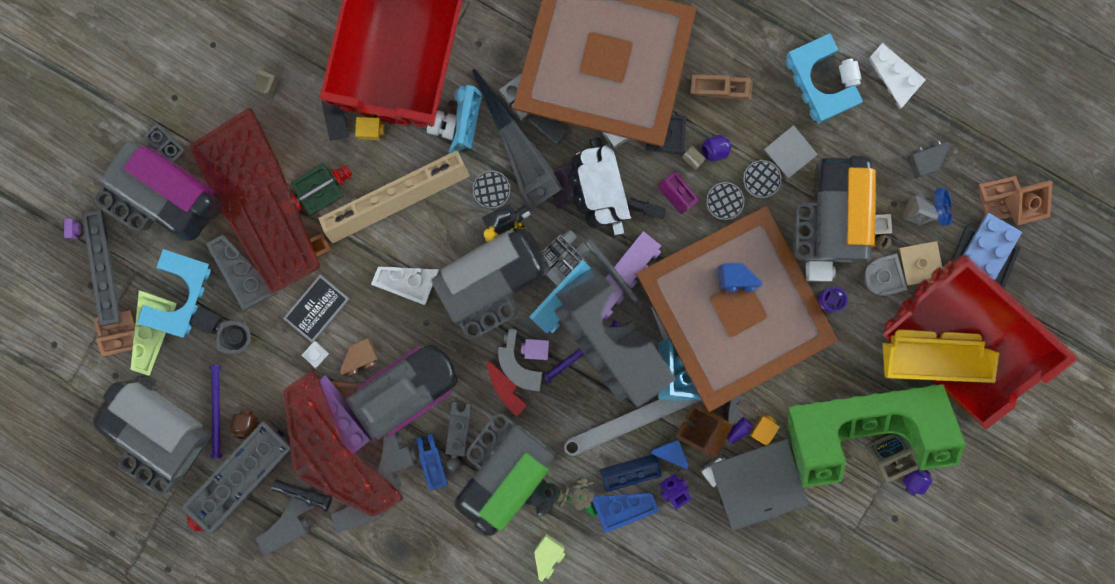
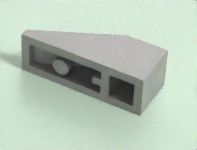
M917 194L909 198L902 219L922 225L937 220L938 214L934 203L929 201L927 196Z

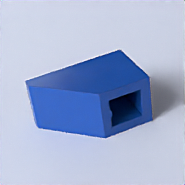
M723 263L718 266L719 289H726L727 293L737 292V289H744V292H755L757 288L762 286V281L743 263Z

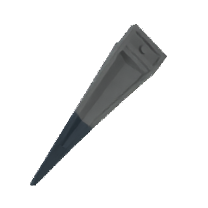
M473 69L474 76L505 146L520 192L530 209H535L563 190L544 157L480 73Z

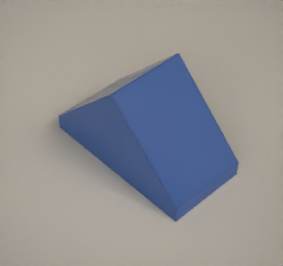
M678 439L654 447L650 451L651 454L685 469L689 466Z

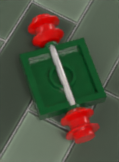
M324 163L291 182L298 196L296 198V196L289 194L290 199L287 201L282 199L281 207L286 214L290 213L293 215V210L297 209L300 211V203H303L310 216L316 214L344 197L336 183L344 185L345 179L351 181L350 176L353 174L349 167L340 164L341 169L336 170L333 168L334 176H331Z

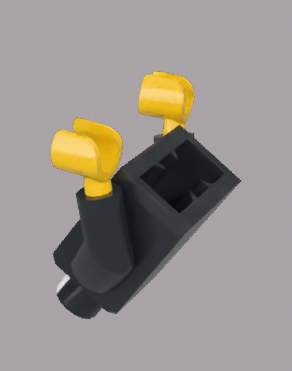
M507 204L483 216L482 220L487 227L484 231L485 240L487 242L491 241L506 231L525 230L526 227L522 220L531 215L527 207L524 205L515 211L511 204Z

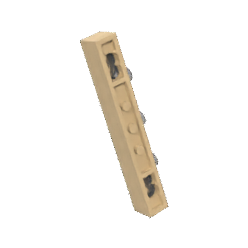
M456 150L428 165L420 166L419 169L395 181L387 182L383 187L360 198L352 199L350 203L318 219L324 233L333 244L470 175Z

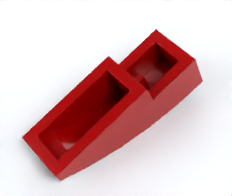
M488 361L486 365L495 390L507 408L517 417L527 406L513 392L518 386L491 361Z

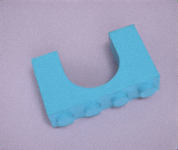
M831 33L794 49L785 56V63L789 70L792 69L794 82L797 87L800 86L803 92L801 94L805 104L808 103L811 109L810 116L814 121L816 120L817 124L859 106L863 102L855 85L835 94H824L818 91L811 82L810 73L812 66L838 51Z
M163 249L156 269L181 277L188 286V299L182 308L173 312H166L143 305L137 324L184 338L185 334L189 335L192 326L189 323L191 316L194 317L198 306L195 305L197 298L201 299L204 292V287H201L203 280H208L211 269H208L209 264Z

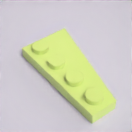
M139 290L130 370L150 376L166 332L137 324L143 305L166 312H173L177 303Z

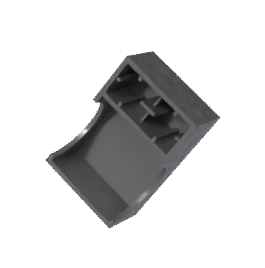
M592 267L555 294L562 303V306L554 312L575 338L580 349L588 360L591 361L599 376L618 401L621 402L629 397L638 408L677 379L652 342H649L634 327L631 321L619 327L603 326L602 314L605 304L616 292V289L602 274Z

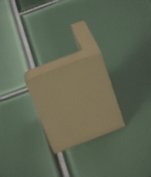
M257 69L256 73L259 77L253 90L273 98L280 80L274 75Z

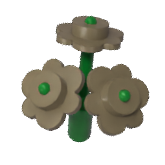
M582 477L577 479L576 483L572 484V487H581V490H575L573 498L567 496L569 488L565 486L564 490H560L557 494L559 507L562 508L567 500L572 502L577 510L585 509L591 517H594L597 511L590 504L594 496L585 489V486L591 485L594 482Z

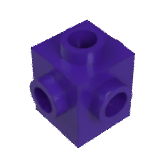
M676 474L666 478L659 484L663 490L660 494L666 503L670 501L676 510L692 500L687 492L689 488L683 478L679 480Z

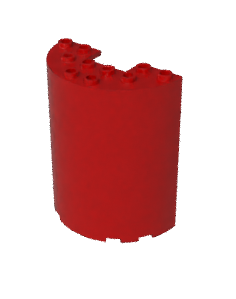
M342 0L319 99L329 105L335 103V106L340 107L344 111L354 113L356 110L358 114L364 117L380 118L383 122L410 126L411 123H414V126L419 128L433 127L463 0Z
M967 255L954 259L942 269L940 267L936 268L928 281L924 279L917 286L918 290L902 303L900 310L895 316L885 323L884 327L886 329L882 334L890 342L891 335H895L897 330L933 331L936 333V338H940L943 332L981 335L982 341L985 342L984 348L999 352L995 383L932 381L936 385H943L947 395L985 430L1012 411L1016 406L1017 398L1039 381L1046 385L1077 361V356Z

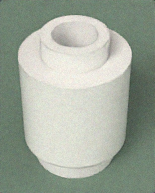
M853 59L842 61L839 70L845 88L861 85L860 80L862 78L858 61H853Z

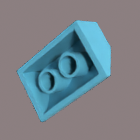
M670 339L659 342L658 352L677 380L658 393V399L669 401L701 400Z

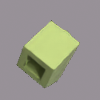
M547 534L543 536L534 549L538 578L541 582L544 578L549 579L554 571L552 568L556 562L560 563L565 556L563 552L565 550L564 546Z

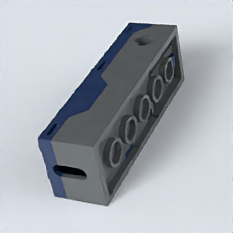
M271 420L263 421L181 507L187 513L188 526L196 532L206 531L209 535L218 531L295 449L293 441Z

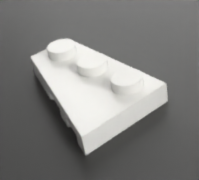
M883 43L869 57V61L875 71L886 84L890 95L892 94L897 102L896 105L899 110L926 80Z
M378 267L371 285L426 305L433 288L431 279L438 275L439 269Z

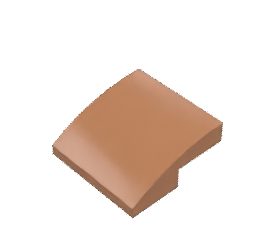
M1014 176L979 184L978 188L984 215L990 213L1002 221L1013 219L1004 200L1020 188L1017 177Z
M133 309L119 311L121 323L102 327L99 326L98 316L93 318L98 334L96 340L101 357L133 350L136 323Z

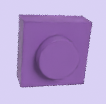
M64 219V238L79 239L82 231L79 220Z

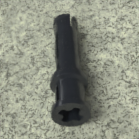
M278 479L274 481L272 486L273 492L275 491L304 501L307 506H316L323 509L324 512L328 511L333 496L330 494L327 496L318 493L315 489L309 491Z

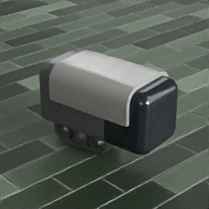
M511 230L504 232L442 268L441 274L432 278L431 282L453 322L460 325L468 338L475 339L517 315L518 307L511 295L545 277L549 272V264L529 231ZM505 305L509 306L512 310L510 316L506 315L503 311ZM488 315H492L495 318L494 325L488 323ZM472 324L478 327L477 334L472 333Z

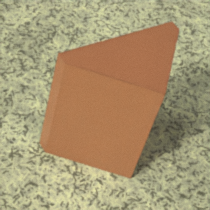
M1049 180L1019 188L1004 200L1016 225L1050 217L1053 181Z

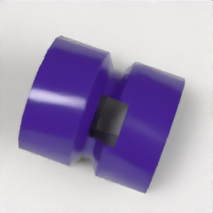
M830 287L818 294L817 301L824 312L830 313L844 309L848 298L843 289Z

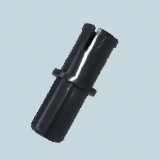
M630 197L628 203L629 209L643 213L644 216L647 214L663 219L666 212L665 208L650 204L649 201L644 202Z

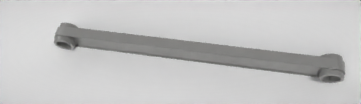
M658 399L569 438L564 443V451L569 456L578 455L701 400L669 401ZM575 442L578 446L577 450L569 452L566 448L568 443Z

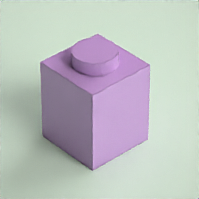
M526 339V342L521 345V354L525 355L524 359L548 360L549 341Z

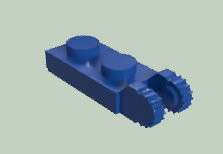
M428 434V442L431 446V450L425 451L421 437L416 438L420 452L419 457L429 491L447 486V478L433 434Z

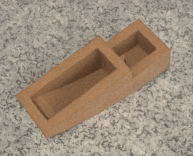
M692 75L690 94L724 99L751 100L753 81L750 78H733L723 75Z

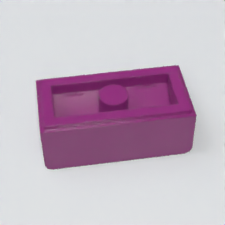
M676 171L658 185V188L681 215L699 201Z

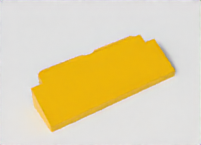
M897 330L895 335H891V343H883L884 373L887 378L995 383L999 352L984 348L985 342L982 341V337L979 334L943 332L940 338H936V333L933 331Z

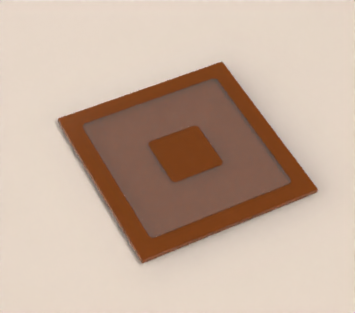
M542 0L513 110L663 147L697 8L669 0Z
M767 206L635 273L708 412L838 341ZM723 263H743L762 281V286L757 288L755 292H744V289H737V292L727 293L726 289H719L718 266Z

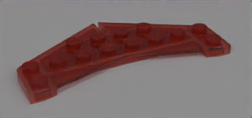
M313 369L284 389L283 396L294 474L304 467L310 466V468L299 474L296 478L372 517L378 516L402 501L403 496L397 488L342 443L319 377Z

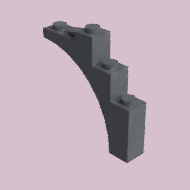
M297 428L289 432L297 457V480L295 486L310 491L314 489V485L333 475V468L330 462L325 461L324 458L317 462V454L314 448H310L307 443L309 439L306 432ZM291 498L288 507L280 519L269 530L255 538L264 556L308 533L310 525L308 520L302 517L301 514L316 506L312 505L309 507L306 502Z
M397 431L389 437L383 436L384 446L381 462L369 487L353 503L331 514L337 533L382 518L385 506L382 501H379V498L400 490L401 481L394 472L415 465L417 457L414 449H410V446L402 448L403 439L400 433L397 434Z

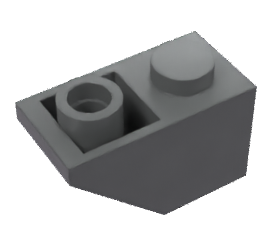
M941 141L931 144L930 149L924 150L922 147L912 151L913 155L907 158L915 179L939 170L949 149V142L942 144Z

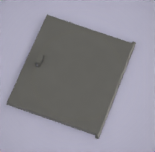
M789 438L708 465L713 472L732 531L809 505L788 444Z

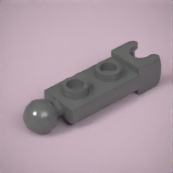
M452 401L445 454L451 455V458L446 463L447 469L451 472L459 471L461 468L459 456H465L472 403L466 404L465 410L460 411L457 407V401Z

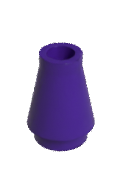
M743 416L736 425H733L727 439L734 444L739 439L750 434L754 426Z

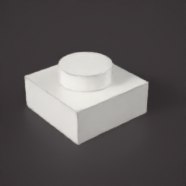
M891 214L875 215V235L891 234Z
M314 341L301 356L312 366L318 368L328 357L329 353Z

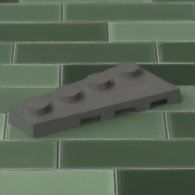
M224 235L206 243L243 311L278 293Z

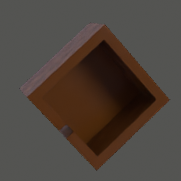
M693 403L685 419L696 425L695 428L683 422L675 437L715 459L733 425Z

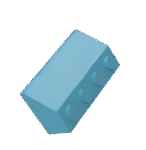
M584 260L573 269L529 316L546 334L549 332L553 334L560 326L558 324L560 319L554 311L562 306V303L555 294L591 269Z

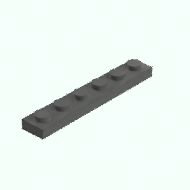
M98 210L83 213L82 218L99 326L103 327L121 323L104 212Z

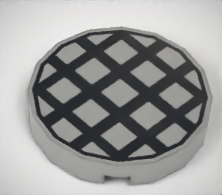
M759 160L746 168L743 174V185L745 190L755 198H767L778 191L781 185V174L775 164Z
M486 171L475 179L473 195L481 206L487 209H496L503 206L508 200L510 184L502 173Z
M722 182L709 190L706 206L713 217L727 221L741 213L744 207V196L738 186Z

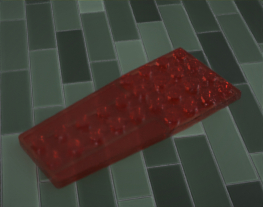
M247 108L189 145L208 186L215 191L214 195L220 199L223 213L270 292H279L320 268V263L280 164L252 108Z

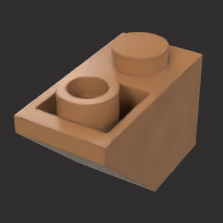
M370 338L349 347L340 370L341 375L347 374L349 377L358 373L357 369L363 366L367 369L376 365L375 361L379 360V357Z

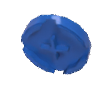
M944 187L937 188L935 191L937 219L941 226H947L952 223L953 214L949 213V209L952 208L951 198L947 189Z

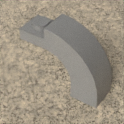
M509 329V332L504 334L503 344H507L506 348H498L501 368L505 375L517 386L527 390L540 391L542 372L527 370L519 365L514 354L517 330Z

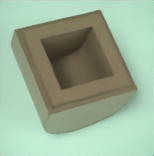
M692 146L682 156L695 170L706 160Z

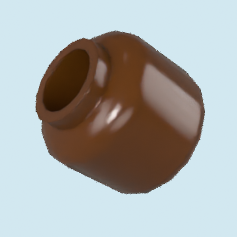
M241 410L240 413L234 414L231 433L234 434L235 438L246 440L257 428V417L248 410Z

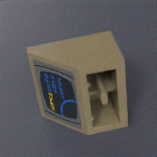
M891 433L865 445L882 482L889 483L919 469L911 444L907 439L898 434Z

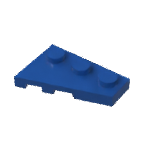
M651 492L594 496L593 499L605 533L659 512Z

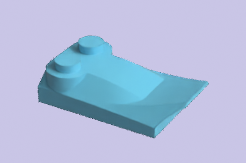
M463 85L455 91L454 99L457 100L458 104L456 115L457 131L448 151L449 153L472 148L482 99V93L475 86Z

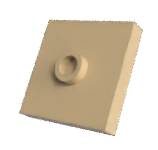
M937 241L898 248L906 286L921 283L924 279L928 281L936 268L940 267L942 269Z

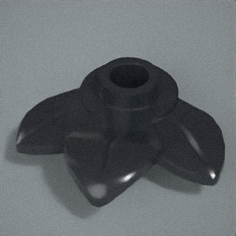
M542 479L525 503L536 506L537 516H543L552 510L553 502L558 497L559 488L554 483H547ZM548 489H550V490L552 491V495H551V496H548V495H547V490H548Z

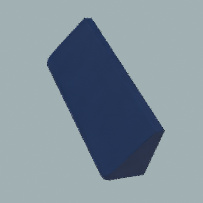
M653 454L600 469L606 492L661 477L656 455Z

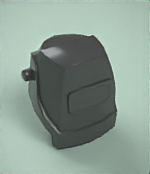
M234 320L221 322L216 339L217 351L241 355L242 352L246 351L251 341L250 327L246 325V321H242V323Z

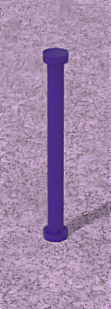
M614 320L612 321L613 324L609 327H619L620 325ZM578 349L548 373L544 372L542 376L548 384L552 382V378L584 355L583 351Z
M221 365L209 366V370H211L212 394L211 459L222 458V454H220L219 369H221Z

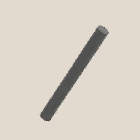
M592 239L585 242L586 246L632 303H635L639 299Z

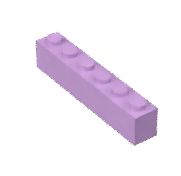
M644 231L614 267L631 289L637 283L635 273L649 267L647 265L649 260H655L661 253L658 250L661 245ZM610 274L606 279L614 286L616 292L605 304L602 319L604 318L605 320L613 313L611 310L615 303L619 305L625 298L623 290Z

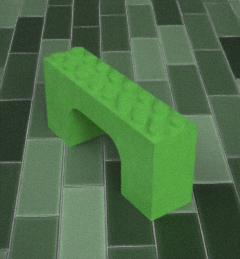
M930 385L903 391L894 390L889 393H874L862 397L854 396L848 399H834L827 402L794 405L789 407L787 432L803 488L842 482L846 461L840 443L847 439L888 433L898 434L907 439L911 444L920 471L959 465L966 445L943 385Z

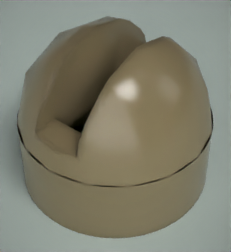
M885 234L878 236L875 240V245L880 250L888 249L892 243L891 238ZM885 238H886V239H887V242L885 243V245H884V247H883V246H881V244L884 242V240H885Z

